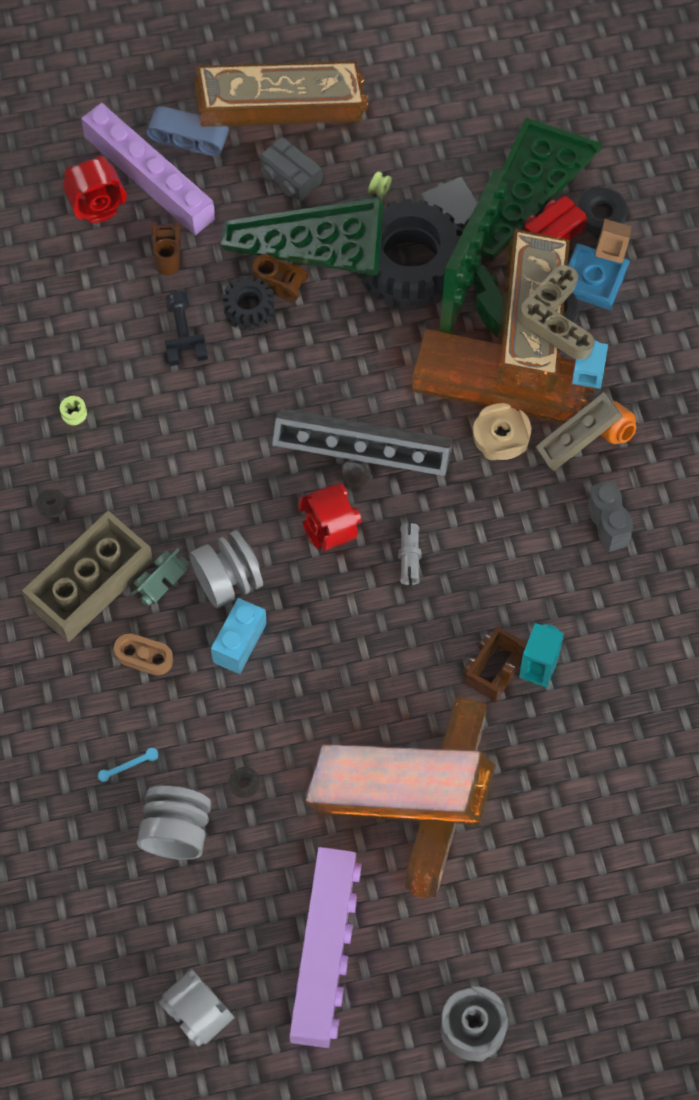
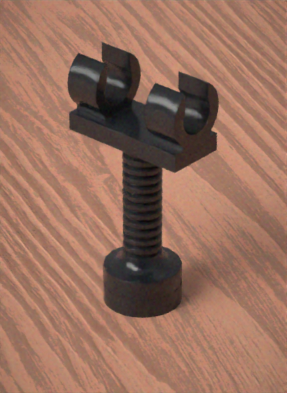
M183 291L169 293L165 297L168 311L174 312L178 333L177 339L165 340L169 366L180 365L178 352L195 349L197 361L208 360L204 334L189 336L185 310L189 307L187 293Z

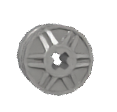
M237 530L228 533L229 543L224 537L217 539L218 554L209 544L189 552V558L197 579L215 608L235 600L234 585L244 595L250 593L249 584L253 589L263 586L256 556Z
M155 786L149 788L145 796L146 804L143 807V813L147 819L142 820L140 823L136 842L138 847L145 852L169 859L191 860L199 858L203 853L206 837L205 831L200 827H204L208 823L209 818L207 814L211 809L210 799L204 794L182 787Z

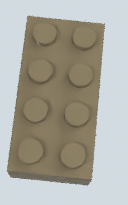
M107 511L22 590L25 603L69 643L153 563L151 547L111 512Z

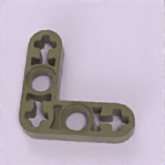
M562 265L555 268L522 303L518 319L523 326L572 358L583 360L591 355L595 340L589 332L556 312V309L574 291L578 281L577 271L570 266ZM566 278V280L561 284V287H559V280H564ZM551 293L556 299L548 301L541 294ZM549 326H560L564 332L554 333L549 329Z

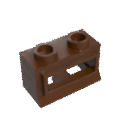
M497 626L492 635L487 633L479 646L481 651L477 658L471 657L463 670V673L466 674L465 684L496 703L520 667L527 643ZM499 647L510 655L492 683H489L479 676Z

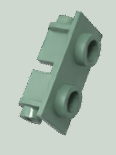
M178 548L171 553L167 550L164 551L154 561L157 567L150 574L145 571L135 580L134 585L136 588L130 594L133 596L140 592L142 594L140 600L146 606H149L151 603L155 604L169 589L162 580L165 578L173 585L187 572L188 561L183 557L178 559L175 556L180 551Z

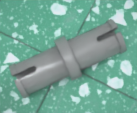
M407 523L400 527L401 548L398 550V558L401 560L400 582L404 585H409V574L411 573L412 585H415L420 581L419 560L422 557L421 549H419V526L411 523V534L409 535Z

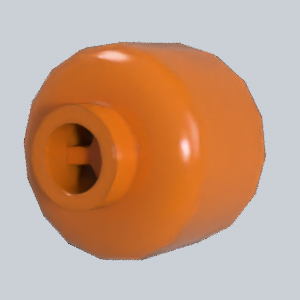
M612 401L623 417L600 434V436L612 444L625 443L635 434L636 418L626 407L616 401Z

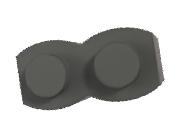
M612 480L593 485L588 502V512L592 521L598 526V537L602 546L608 552L628 547L633 523L630 514L622 506L620 489Z

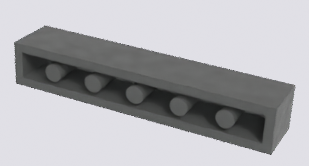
M282 408L275 420L272 445L445 476L449 466L453 438Z

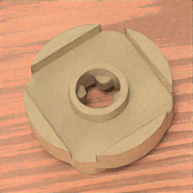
M497 403L487 406L480 412L473 425V440L485 458L488 460H508L517 457L528 448L531 437V423L523 411L520 409L517 411L511 408L509 404ZM497 427L510 431L506 436L496 434Z

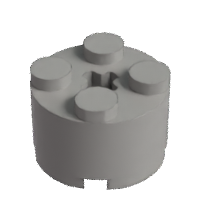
M192 968L169 988L159 1001L166 1012L178 1023L181 1020L184 1021L180 1028L198 1046L203 1043L206 1045L235 1018Z
M471 987L455 992L447 1000L441 1019V1037L447 1048L456 1056L469 1061H483L493 1055L502 1045L508 1026L504 1004L494 992L483 987ZM474 1019L479 1020V1027L476 1026L472 1029L468 1026L469 1022L472 1023Z

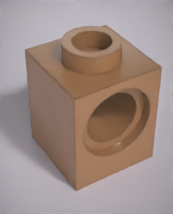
M604 219L595 256L622 263L630 240L632 226Z

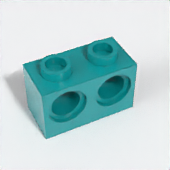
M534 624L523 653L519 674L520 679L548 688L559 659L564 637L563 632H560L555 626L550 624Z

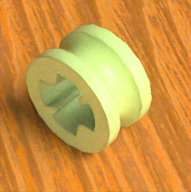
M376 172L370 182L368 194L371 196L376 194L382 200L390 188L392 178L390 176L383 177L381 172Z
M69 396L61 402L60 413L63 421L69 425H78L86 419L87 410L83 399L77 396ZM75 407H78L79 412L69 414L68 409L73 410Z

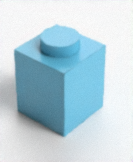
M595 340L591 355L587 359H576L572 384L601 389L608 344Z

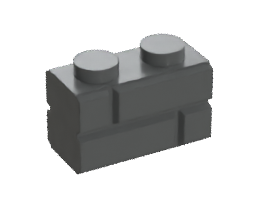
M280 137L273 143L272 147L266 149L260 156V170L263 176L269 181L275 180L280 184L282 191L289 197L294 196L299 201H302L311 191H314L322 184L323 168L284 137Z

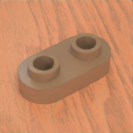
M124 634L114 644L115 657L122 665L153 675H163L173 666L172 651L163 643L135 634ZM128 649L135 650L133 655L125 654ZM156 658L164 660L159 665L153 663Z

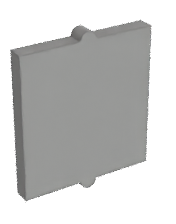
M462 177L445 184L439 183L438 187L421 193V198L424 201H428V205L433 207L436 204L443 208V213H450L454 218V224L457 223L462 227L466 226L477 205L476 199Z

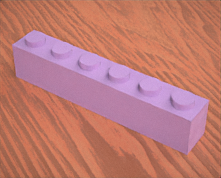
M100 103L81 118L85 138L175 219L180 221L193 235H197L215 220L213 200L103 103Z
M318 847L290 1030L291 1043L329 1048L330 1039H337L339 1019H334L335 1006H342L344 987H338L340 975H346L348 956L343 955L344 943H351L353 925L347 924L349 912L355 913L357 894L352 893L353 882L360 881L362 863H356V852Z

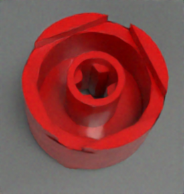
M95 157L93 160L83 162L77 166H70L65 170L63 190L75 216L82 221L81 218L87 219L89 223L103 222L118 213L117 208L121 203L124 206L127 198L126 191L114 167L104 157Z
M342 483L331 484L304 495L298 500L299 513L304 511L306 520L302 521L304 530L316 549L322 547L321 552L354 540L358 536L357 525L362 522L361 516L356 507H351L347 499V490Z

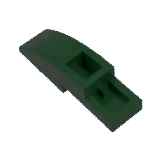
M481 265L478 271L474 270L473 285L478 292L475 310L489 330L504 345H507L510 302L506 295H501L495 275L493 273L489 274L485 265Z

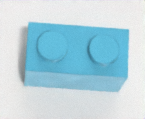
M240 598L237 599L211 647L213 663L238 674L242 672L267 624L265 609Z

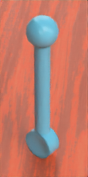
M149 748L146 754L108 771L101 770L98 773V779L106 782L110 776L146 760L155 761L158 758V751L155 748Z

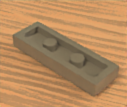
M603 392L539 443L536 448L547 465L555 471L623 416L610 397Z

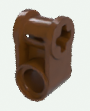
M180 221L164 225H157L156 222H152V244L156 270L162 275H173L180 269Z
M260 255L253 263V281H256L257 277L261 278L262 284L267 282L269 289L272 288L273 294L286 301L294 302L297 300L301 284L306 282L309 277L302 267L284 262L271 255ZM262 271H268V272H270V273H269V274H262L261 272H262Z

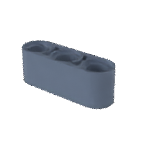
M163 106L155 108L146 130L147 136L155 142L209 156L221 154L229 133V127L222 121Z

